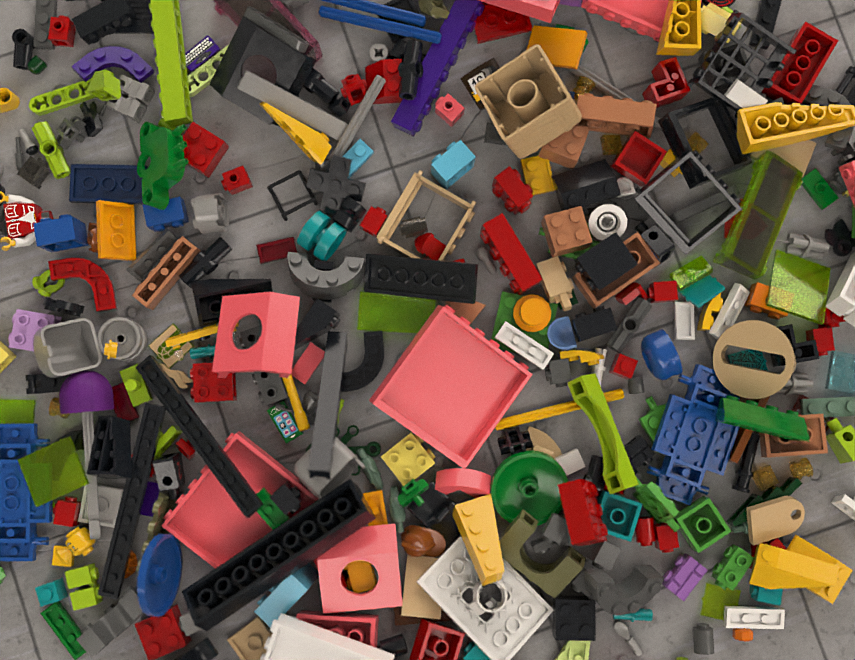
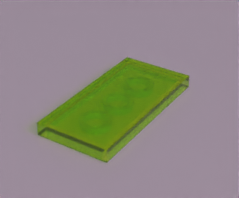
M360 292L357 330L417 334L435 310L436 300Z

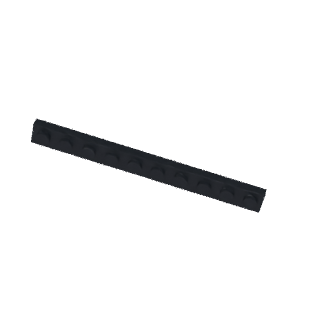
M149 355L136 367L137 371L162 405L167 407L168 413L246 518H250L264 505L154 356Z
M149 402L145 403L131 459L132 479H126L97 595L115 600L120 596L167 409L165 406Z

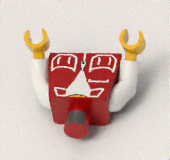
M0 191L2 198L0 204L3 201L7 203L3 204L8 232V237H2L0 243L7 242L9 244L8 246H2L1 249L8 251L11 246L17 248L32 245L36 241L33 223H38L44 218L54 220L52 212H42V208L36 205L33 200L18 195L7 194L5 196Z

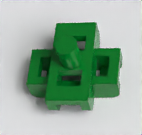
M411 479L402 486V493L398 496V501L402 508L413 500L418 507L422 506L425 502L420 495L429 489L428 483L424 479H420L417 482Z

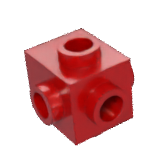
M351 74L341 80L343 85L340 88L342 96L348 99L351 106L360 103L366 94V90H368L365 79L361 80L359 74Z

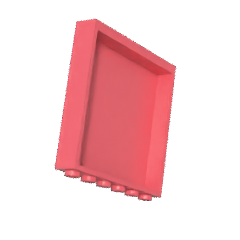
M438 305L369 401L460 467L466 469L533 374L527 371L529 369L527 365L521 361L519 363L514 361L515 356L506 350L504 352L499 349L500 345L492 339L488 341L484 338L485 333L480 329L475 328L474 330L469 326L470 322L462 316L458 318L454 315L456 311L450 306Z
M240 431L236 434L231 433L225 440L227 445L223 450L256 494L262 488H265L272 495L286 481L292 487L296 486L301 491V497L303 498L299 503L301 507L293 514L289 512L290 518L319 500L300 482L297 476ZM206 464L200 471L202 476L199 480L194 479L188 486L190 491L186 496L182 494L175 502L178 506L174 510L170 509L163 517L165 522L161 526L216 569L271 532L272 528L257 512L250 518H246Z

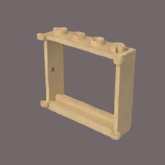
M419 170L418 173L415 172L376 238L379 244L382 243L405 257L419 258L389 240L423 185L467 210L439 260L445 261L447 254L451 255L456 247L454 244L456 239H461L466 230L463 228L466 222L470 223L475 215L473 210L476 202L472 201L471 204L424 178L422 176L423 172Z

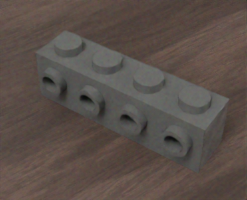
M262 325L240 332L241 338H239L242 349L251 348L257 343L262 333ZM254 372L252 379L261 391L258 392L261 403L269 406L289 398L283 379L279 377L280 374Z

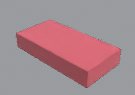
M310 342L293 367L291 375L306 385L324 359L325 351Z

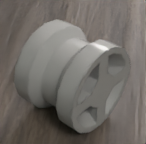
M375 44L371 47L369 54L372 64L383 59H389L386 46Z

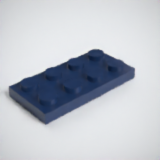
M71 164L69 201L71 203H96V201L102 200L127 204H143V178L137 174V165Z

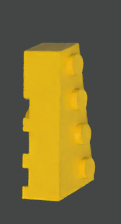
M491 494L455 505L452 516L482 586L501 580L504 566Z

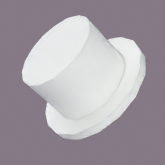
M614 204L598 206L589 217L591 234L601 241L615 232L620 237L624 234L627 227V217L624 211Z

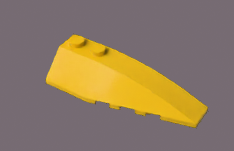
M780 102L739 109L737 114V140L742 154L782 147L855 126L854 105L832 104L829 106L811 104L809 106L800 105V103L783 105Z

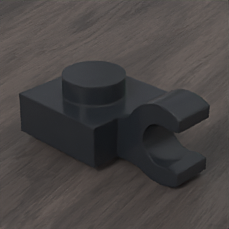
M83 102L80 105V109L84 114L82 120L86 123L84 127L87 136L95 137L103 129L102 121L96 111L97 105L95 102H92L89 105L90 108H88L86 102Z

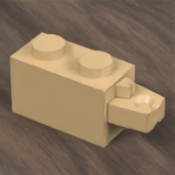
M556 256L536 263V269L543 279L541 284L549 304L560 302L564 312L571 310L572 304L570 299L573 297L572 289H574L571 278H567L565 274L567 269L564 262H560L559 257Z

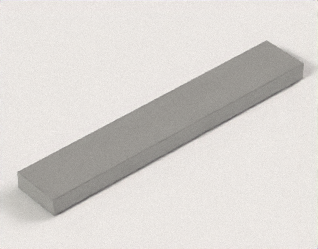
M245 70L237 86L239 90L338 141L348 126L347 122L248 70Z

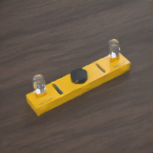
M239 321L237 322L233 332L237 331L236 327H239ZM219 323L169 337L165 340L166 346L176 349L181 347V343L187 341L209 339L211 334L218 332ZM237 332L233 333V342L235 345L239 344V336ZM182 349L174 351L176 359L182 361L184 359Z

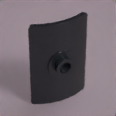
M431 481L428 484L429 489L420 495L425 503L418 507L413 500L407 506V509L425 528L436 530L442 534L446 541V548H449L460 535L452 516L454 506L457 504L448 495L435 490V482Z

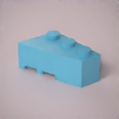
M308 563L284 579L280 584L278 583L269 590L271 594L269 596L265 594L257 602L259 607L254 612L271 628L273 620H278L281 613L285 614L319 577L318 571Z

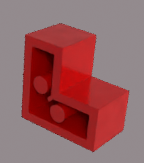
M676 56L660 61L654 67L651 73L655 83L650 84L642 95L644 100L657 104L656 108L682 100L691 91Z

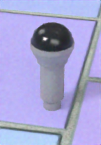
M20 129L18 132L25 144V152L28 155L37 154L38 146L31 141L24 129Z

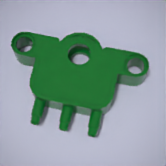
M147 121L142 124L140 129V152L142 153L137 163V174L143 178L142 201L144 205L159 210H164L168 206L169 189L181 181L185 172V166L188 164V159L184 158V149L188 144L183 141V136L181 135L187 129L186 125L182 124L174 130H170ZM150 157V158H151L150 165H149V167L145 170L146 160Z

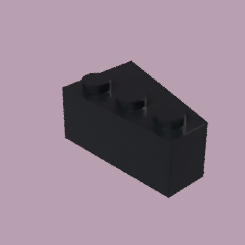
M112 415L98 416L86 475L104 479H132L129 420Z

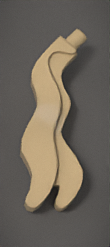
M160 363L166 374L175 380L179 388L187 389L190 386L186 384L193 383V380L185 372L171 370L165 364Z

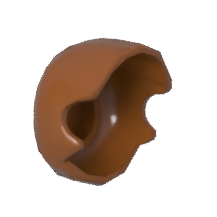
M89 222L87 243L91 245V248H88V250L98 253L97 223Z

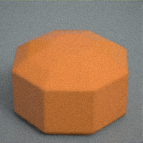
M734 628L732 637L739 641H752L753 631L749 628Z

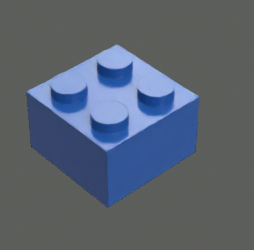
M69 214L61 215L59 219L44 218L38 223H33L37 247L51 253L89 246L85 223Z

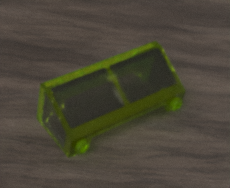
M768 150L754 160L751 167L753 169L751 172L752 178L740 204L742 210L736 214L726 241L721 245L720 254L716 253L713 260L718 265L754 280L765 275L768 268L766 263L796 190H799L803 182L801 180L803 172Z

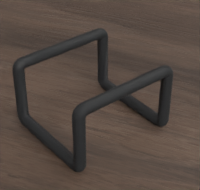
M300 170L267 187L285 221L288 220L287 215L312 202L314 205H318L314 194L308 187L306 189L311 199L284 212L272 188L297 175L300 176L306 187L307 181Z

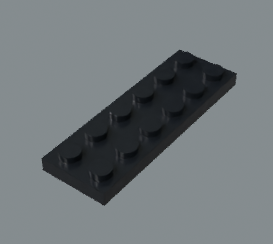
M368 253L366 254L364 292L474 304L476 301L478 264Z

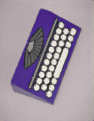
M209 35L185 53L186 67L191 73L221 51Z

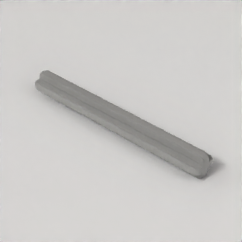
M376 75L331 157L334 154L338 156L345 154L386 82L383 77Z

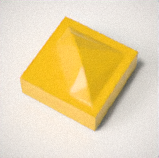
M54 545L52 565L72 567L74 566L75 556L67 546Z

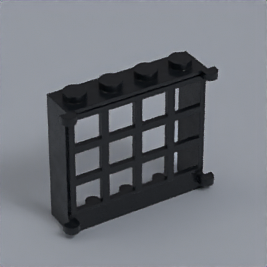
M734 10L725 23L726 27L716 36L714 46L707 51L702 65L694 71L693 79H690L687 85L692 87L695 84L736 112L735 117L737 118L738 110L743 108L714 89L720 79L730 86L734 83L723 76L730 63L741 70L735 80H740L744 73L755 79L750 88L760 94L764 88H770L773 85V81L770 80L773 73L784 68V64L781 63L786 54H795L796 50L744 13ZM738 22L747 27L740 40L731 34ZM751 30L762 37L754 50L744 43ZM728 38L737 44L730 56L721 51ZM765 40L776 47L768 59L758 53ZM740 47L751 53L744 66L733 59ZM717 55L727 60L720 72L710 67ZM754 57L765 63L758 75L747 69ZM707 71L716 76L711 86L702 81Z

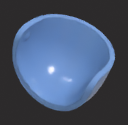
M569 316L553 321L547 332L549 342L561 350L577 349Z

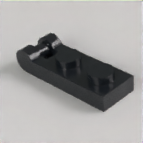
M44 374L25 375L26 381H28L26 394L60 392L63 382L72 374L57 378H51ZM41 380L40 388H36V381Z

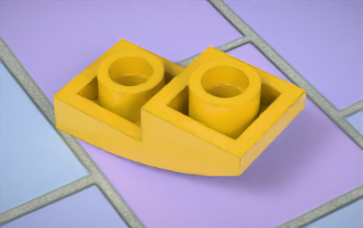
M721 293L705 303L699 317L698 331H707L713 326L714 317L711 316V313L719 312L722 308L723 298H721Z
M569 350L560 352L561 359L568 358L569 362L579 360L578 356H580L581 363L587 362L588 366L599 364V360L604 359V355L593 351Z

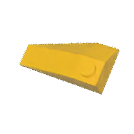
M763 543L756 545L749 584L766 589L836 586L839 566Z

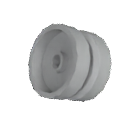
M116 317L102 325L98 333V344L104 353L105 343L109 344L110 340L117 342L116 358L111 359L131 361L144 353L147 348L148 336L144 327L138 322L128 318Z

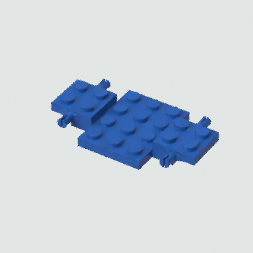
M700 364L695 365L691 377L683 374L679 375L678 382L688 385L685 398L683 399L673 394L669 395L651 450L665 455L660 469L651 466L647 468L652 470H647V474L657 477L656 484L661 488L662 493L666 497L687 505H691L693 496L697 492L705 495L709 493L707 492L709 487L701 485L706 470L724 476L739 427L716 422L715 418L720 398H726V395L740 399V396L731 394L722 385L715 370Z
M38 423L0 424V561H35L37 545L49 544V541H47L49 537H37L36 533L37 523H50L53 519V463H35L37 462L38 447H49L50 443L47 442H50V439H38Z

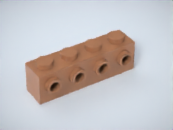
M182 236L173 244L171 250L161 258L160 263L149 272L144 282L137 286L132 296L146 308L154 310L180 279L179 275L193 263V259L201 250Z

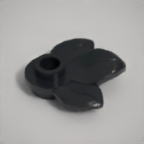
M840 219L833 226V230L825 229V239L832 246L834 253L840 257L849 255L852 248L855 247V238H852V230L849 231L844 220Z

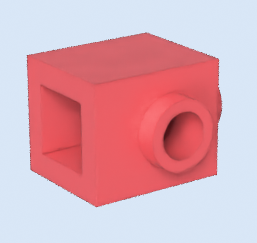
M447 94L445 97L441 96L435 103V113L451 127L463 116L465 108L450 94Z

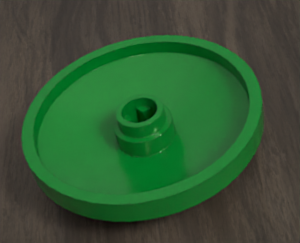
M524 451L509 456L497 467L492 476L490 494L495 509L503 519L511 523L522 510H525L539 521L538 526L546 523L552 512L558 514L563 508L558 484L566 483L568 479L561 465L550 455L539 451Z

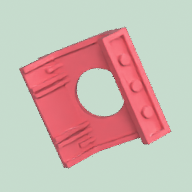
M275 292L222 296L212 372L218 373V378H226L229 373L269 372L280 374L279 377L288 378L292 372L300 297ZM247 315H257L262 323V333L259 340L251 348L245 350L238 349L233 342V330L237 322Z
M395 524L362 527L317 557L323 614L403 606ZM355 560H364L371 563L377 569L379 575L375 587L366 593H353L346 589L341 581V572L348 563Z

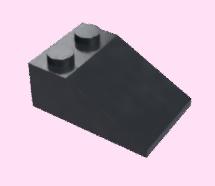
M317 298L296 329L294 351L327 333L331 328L335 329L340 322V314Z

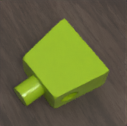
M837 417L828 421L826 424L832 433L826 435V439L840 464L855 461V429L853 426L847 425L842 427Z

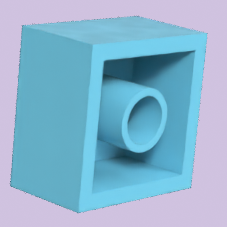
M459 140L457 143L455 141L446 148L447 151L443 155L438 154L432 160L431 174L445 190L474 167L476 156L462 140Z

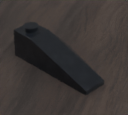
M207 279L191 282L200 326L219 323L222 296L273 292L271 279Z

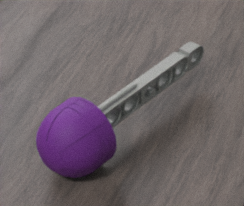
M90 370L70 375L63 382L59 393L60 414L82 412L86 474L94 440L93 411L114 409L111 384L102 374ZM86 475L90 540L100 539L97 477Z

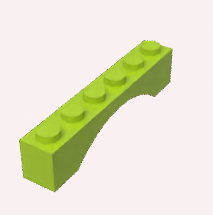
M596 373L583 375L567 382L573 400L588 416L598 435L603 454V478L609 494L611 495L639 485Z

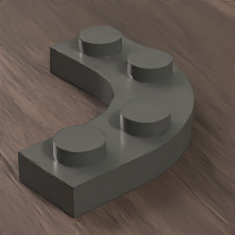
M812 85L802 104L806 105L819 104V106H829L830 104L851 105L840 93L817 85ZM854 126L830 133L825 142V147L844 152L853 133Z

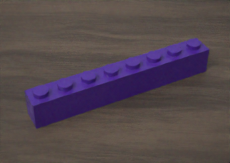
M454 1L447 19L444 20L439 30L442 35L441 42L439 44L432 43L422 62L423 76L418 79L416 97L414 100L402 99L391 120L395 128L413 137L416 132L420 131L423 124L422 120L431 110V103L439 96L440 86L448 79V71L457 62V54L460 49L465 47L469 32L471 33L474 30L477 17L483 13L484 4L482 1Z

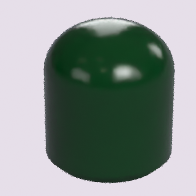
M35 55L29 61L27 68L32 74L39 75L47 67V64Z

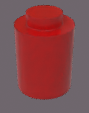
M652 516L638 518L635 535L636 542L640 543L641 546H651L652 542L656 541L654 517Z

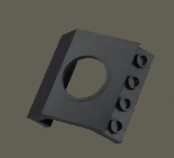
M243 16L209 85L222 97L269 125L279 126L259 105L263 101L237 88L242 78L244 62L254 55L267 57L276 68L277 78L274 85L298 97L317 60L293 49Z

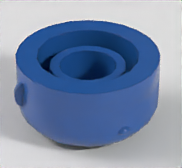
M663 329L653 332L642 339L641 353L649 371L655 378L667 380L671 376L682 374V364L677 350Z

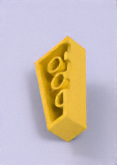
M669 0L656 55L693 56L701 49V0Z

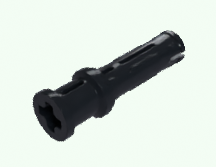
M752 434L743 451L740 467L735 472L737 477L735 485L732 486L734 490L750 493L748 488L750 480L754 476L752 468L760 438L759 435Z

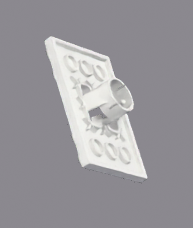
M460 535L416 582L490 660H510L554 610L503 558V576L501 580L493 582L501 590V602H496L491 597L486 602L490 609H485L479 602V593L483 591L482 584L478 581L477 572ZM467 588L473 591V601L469 604L462 598V594ZM485 612L493 613L486 622L479 616Z

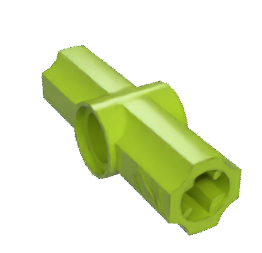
M44 121L34 124L32 130L40 145V152L45 156L56 179L68 177L71 169L49 123ZM54 147V151L49 154L50 148Z

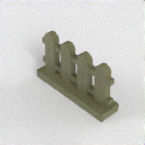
M160 492L158 501L153 505L152 513L154 515L147 527V533L149 534L142 546L141 552L143 554L150 541L156 535L161 533L171 534L161 525L165 522L163 519L165 514L170 509L174 510L178 506L175 503L178 499L169 500L168 493ZM141 560L138 562V565H137V568H136V572H137V573H139V567H140Z

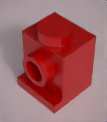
M828 308L816 310L818 328L839 327V323L845 322L843 315L839 317Z

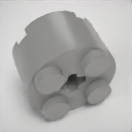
M223 194L201 195L191 199V206L195 213L193 226L195 229H199L202 234L228 230L225 226H229V212L227 205H223L222 200H225Z

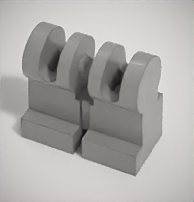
M121 75L119 80L125 84L124 86L120 85L121 94L127 95L128 98H123L121 95L120 99L116 100L115 103L108 101L106 107L140 124L146 111L142 104L148 106L155 91L148 84L140 83L125 75Z

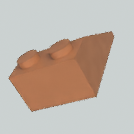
M798 415L805 418L809 442L792 441L759 432L761 457L828 453L824 415Z

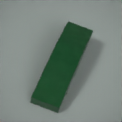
M789 477L780 487L771 485L761 496L752 493L726 522L733 526L747 522L746 507L782 496H790L803 483L798 478Z

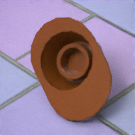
M409 525L404 528V532L401 534V546L412 557H437L445 551L446 541L443 535L436 530Z

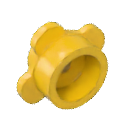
M112 340L109 341V344L105 343L104 355H108V360L116 358L118 343L112 342Z

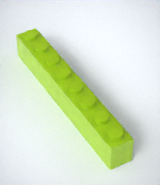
M150 0L149 9L153 19L151 27L155 36L153 38V45L157 54L155 56V63L159 71L157 81L161 89L159 98L163 107L161 116L163 121L171 127L191 124L193 116L179 0Z

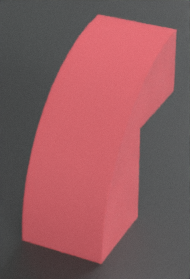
M444 469L436 472L435 490L445 495L461 490L474 498H479L490 494L491 476L472 469Z

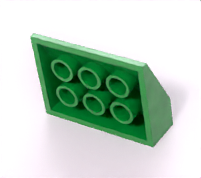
M726 395V398H720L715 418L716 422L792 441L809 442L805 418L798 416V412L786 410V413L778 411V407L766 405V408L758 406V402L746 400V403L739 402L737 397Z

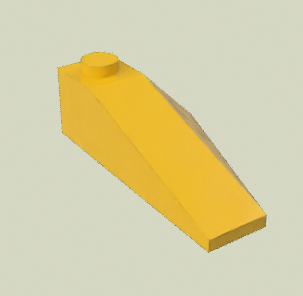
M265 102L259 104L311 161L320 165L324 162L332 146L328 143L330 139L323 132L319 133Z

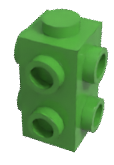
M734 544L725 549L723 559L712 570L713 574L711 577L716 579L715 584L723 590L729 588L733 591L755 559Z

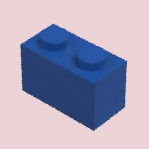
M181 197L169 199L168 206L164 210L143 205L146 225L149 229L154 230V232L164 231L166 227L170 226L173 228L182 227L184 223L189 222L185 201Z

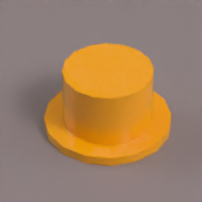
M529 294L516 302L513 308V317L520 329L526 332H537L548 325L551 319V308L543 297Z

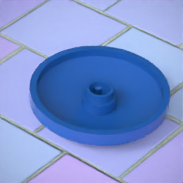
M161 533L156 535L148 544L140 563L137 594L140 608L147 616L160 617L164 615L172 606L179 589L182 574V552L178 539L172 534Z

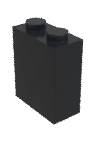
M616 232L574 260L577 272L585 276L587 286L596 293L638 265Z

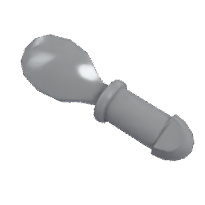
M621 620L615 621L614 629L616 633L626 639L625 642L628 643L636 656H642L643 650L636 643L634 637L629 635L626 623Z

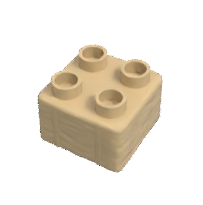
M538 44L530 47L475 85V90L499 135L518 158H525L537 152L547 143L564 132L571 130L582 119L579 108L547 55Z

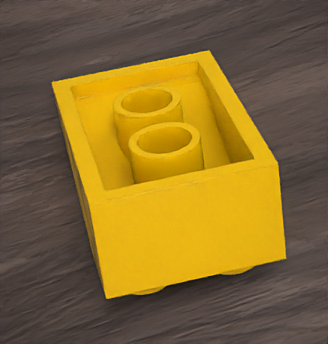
M795 534L786 550L839 566L835 587L806 588L818 597L833 604L853 570Z

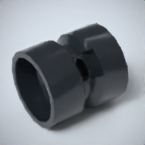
M346 196L341 203V210L337 209L331 219L351 233L357 226V219L361 220L367 210L358 202ZM347 210L354 213L353 216H350L348 213H346Z

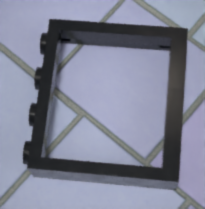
M714 97L671 111L658 120L676 159L686 151L683 148L685 145L693 152L678 119L708 109L734 163L733 166L717 171L714 174L715 178L718 179L753 163L749 153L742 154L737 140V127L727 106L719 100L717 102V99ZM691 157L679 166L689 189L711 181L708 176H704L701 168Z

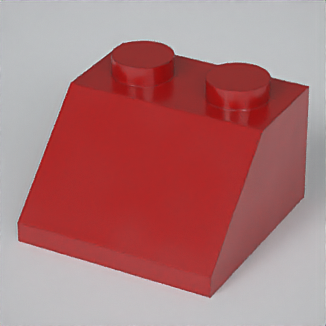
M383 59L365 67V80L368 89L376 75L386 80L373 104L401 103L402 99L399 97L401 78L398 67L402 63V59Z

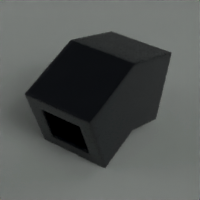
M344 97L334 99L327 108L335 116L340 117L348 112L350 103Z

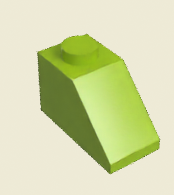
M108 70L95 71L86 92L101 101L118 100L121 97L120 80L115 78L114 74Z

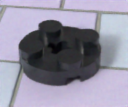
M45 297L43 305H45L44 309L61 312L62 309L64 314L80 317L81 313L83 314L85 307L58 299L53 300Z

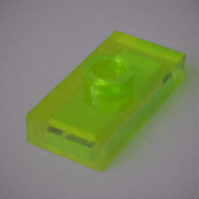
M701 255L671 272L669 278L672 281H677V288L681 291L713 273V268Z

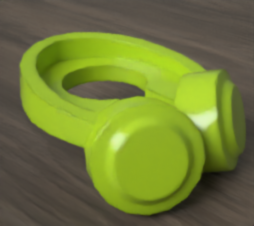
M47 270L41 276L33 277L32 283L34 288L38 289L40 295L50 297L52 293L59 291L64 286L66 279L58 280L55 285H48L45 288L44 284L50 276V270Z

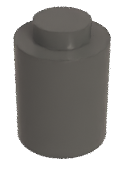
M698 623L697 627H693L694 653L700 655L714 654L713 628L709 627L707 623Z

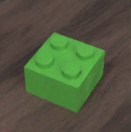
M700 497L673 517L678 525L681 526L679 530L691 549L697 553H700L732 532L709 497Z

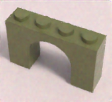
M522 510L499 536L502 558L510 563L515 570H519L529 581L537 584L546 594L551 595L555 599L583 569L586 558L569 546L553 563L541 564L533 561L526 554L523 544L536 530L539 521L525 510Z

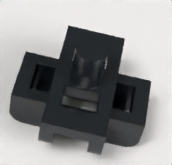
M518 425L509 430L505 428V436L497 440L501 455L508 453L514 455L533 447L529 432H520Z

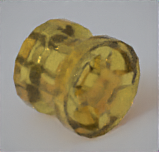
M54 397L51 400L49 415H59L61 418L67 419L70 413L60 414L59 398Z
M802 458L799 462L793 461L789 463L793 477L802 480L804 476H813V468L807 458Z

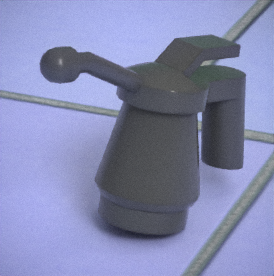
M309 390L304 395L302 407L307 419L315 423L316 417L311 414L317 408L319 394ZM280 403L275 405L278 410L281 409L294 413L293 409L284 408Z

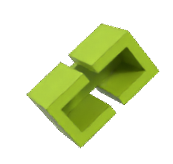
M95 563L65 571L68 589L87 584L90 585L70 593L73 611L94 606L103 601L104 596L97 595L100 585L97 583L99 570L95 567Z

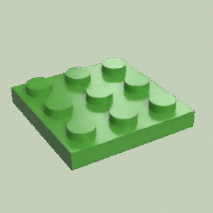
M502 291L491 339L500 345V350L516 353L495 339V336L506 321L548 349L550 342L547 332L550 324L555 321L558 304H549L551 319L544 329L537 332H526L519 328L513 317V308L516 302L523 296Z

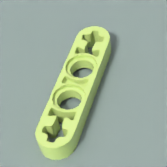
M228 46L188 75L189 86L192 88L190 97H194L210 84L216 72L213 65L216 61L222 60ZM202 72L208 73V78L205 81L199 80V75ZM193 79L197 81L198 86L194 83Z

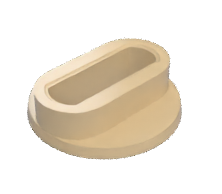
M748 320L734 324L719 337L713 351V367L719 381L730 392L743 398L760 399L777 393L786 385L795 371L796 358L790 341L780 329L767 322ZM732 345L783 355L786 366L782 373L731 364L726 361L725 352Z

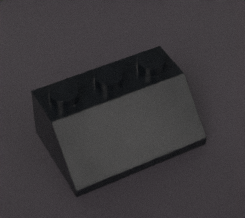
M606 159L551 176L561 211L579 206L585 207L621 195L616 176Z

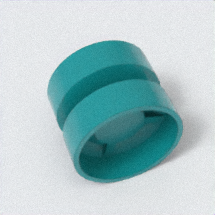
M319 210L303 226L298 236L297 244L307 251L316 245L313 255L321 261H327L342 243L347 229L337 222L328 228L331 218Z

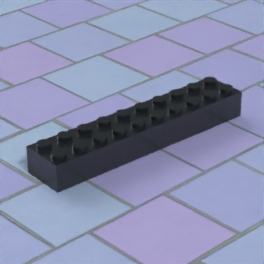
M351 479L347 480L184 589L182 594L194 625L205 631L210 630L376 519L360 488Z

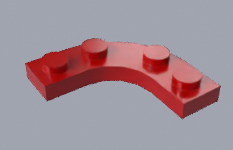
M65 258L48 261L52 281L81 278L91 285L97 312L117 309L112 281L100 266L83 258Z

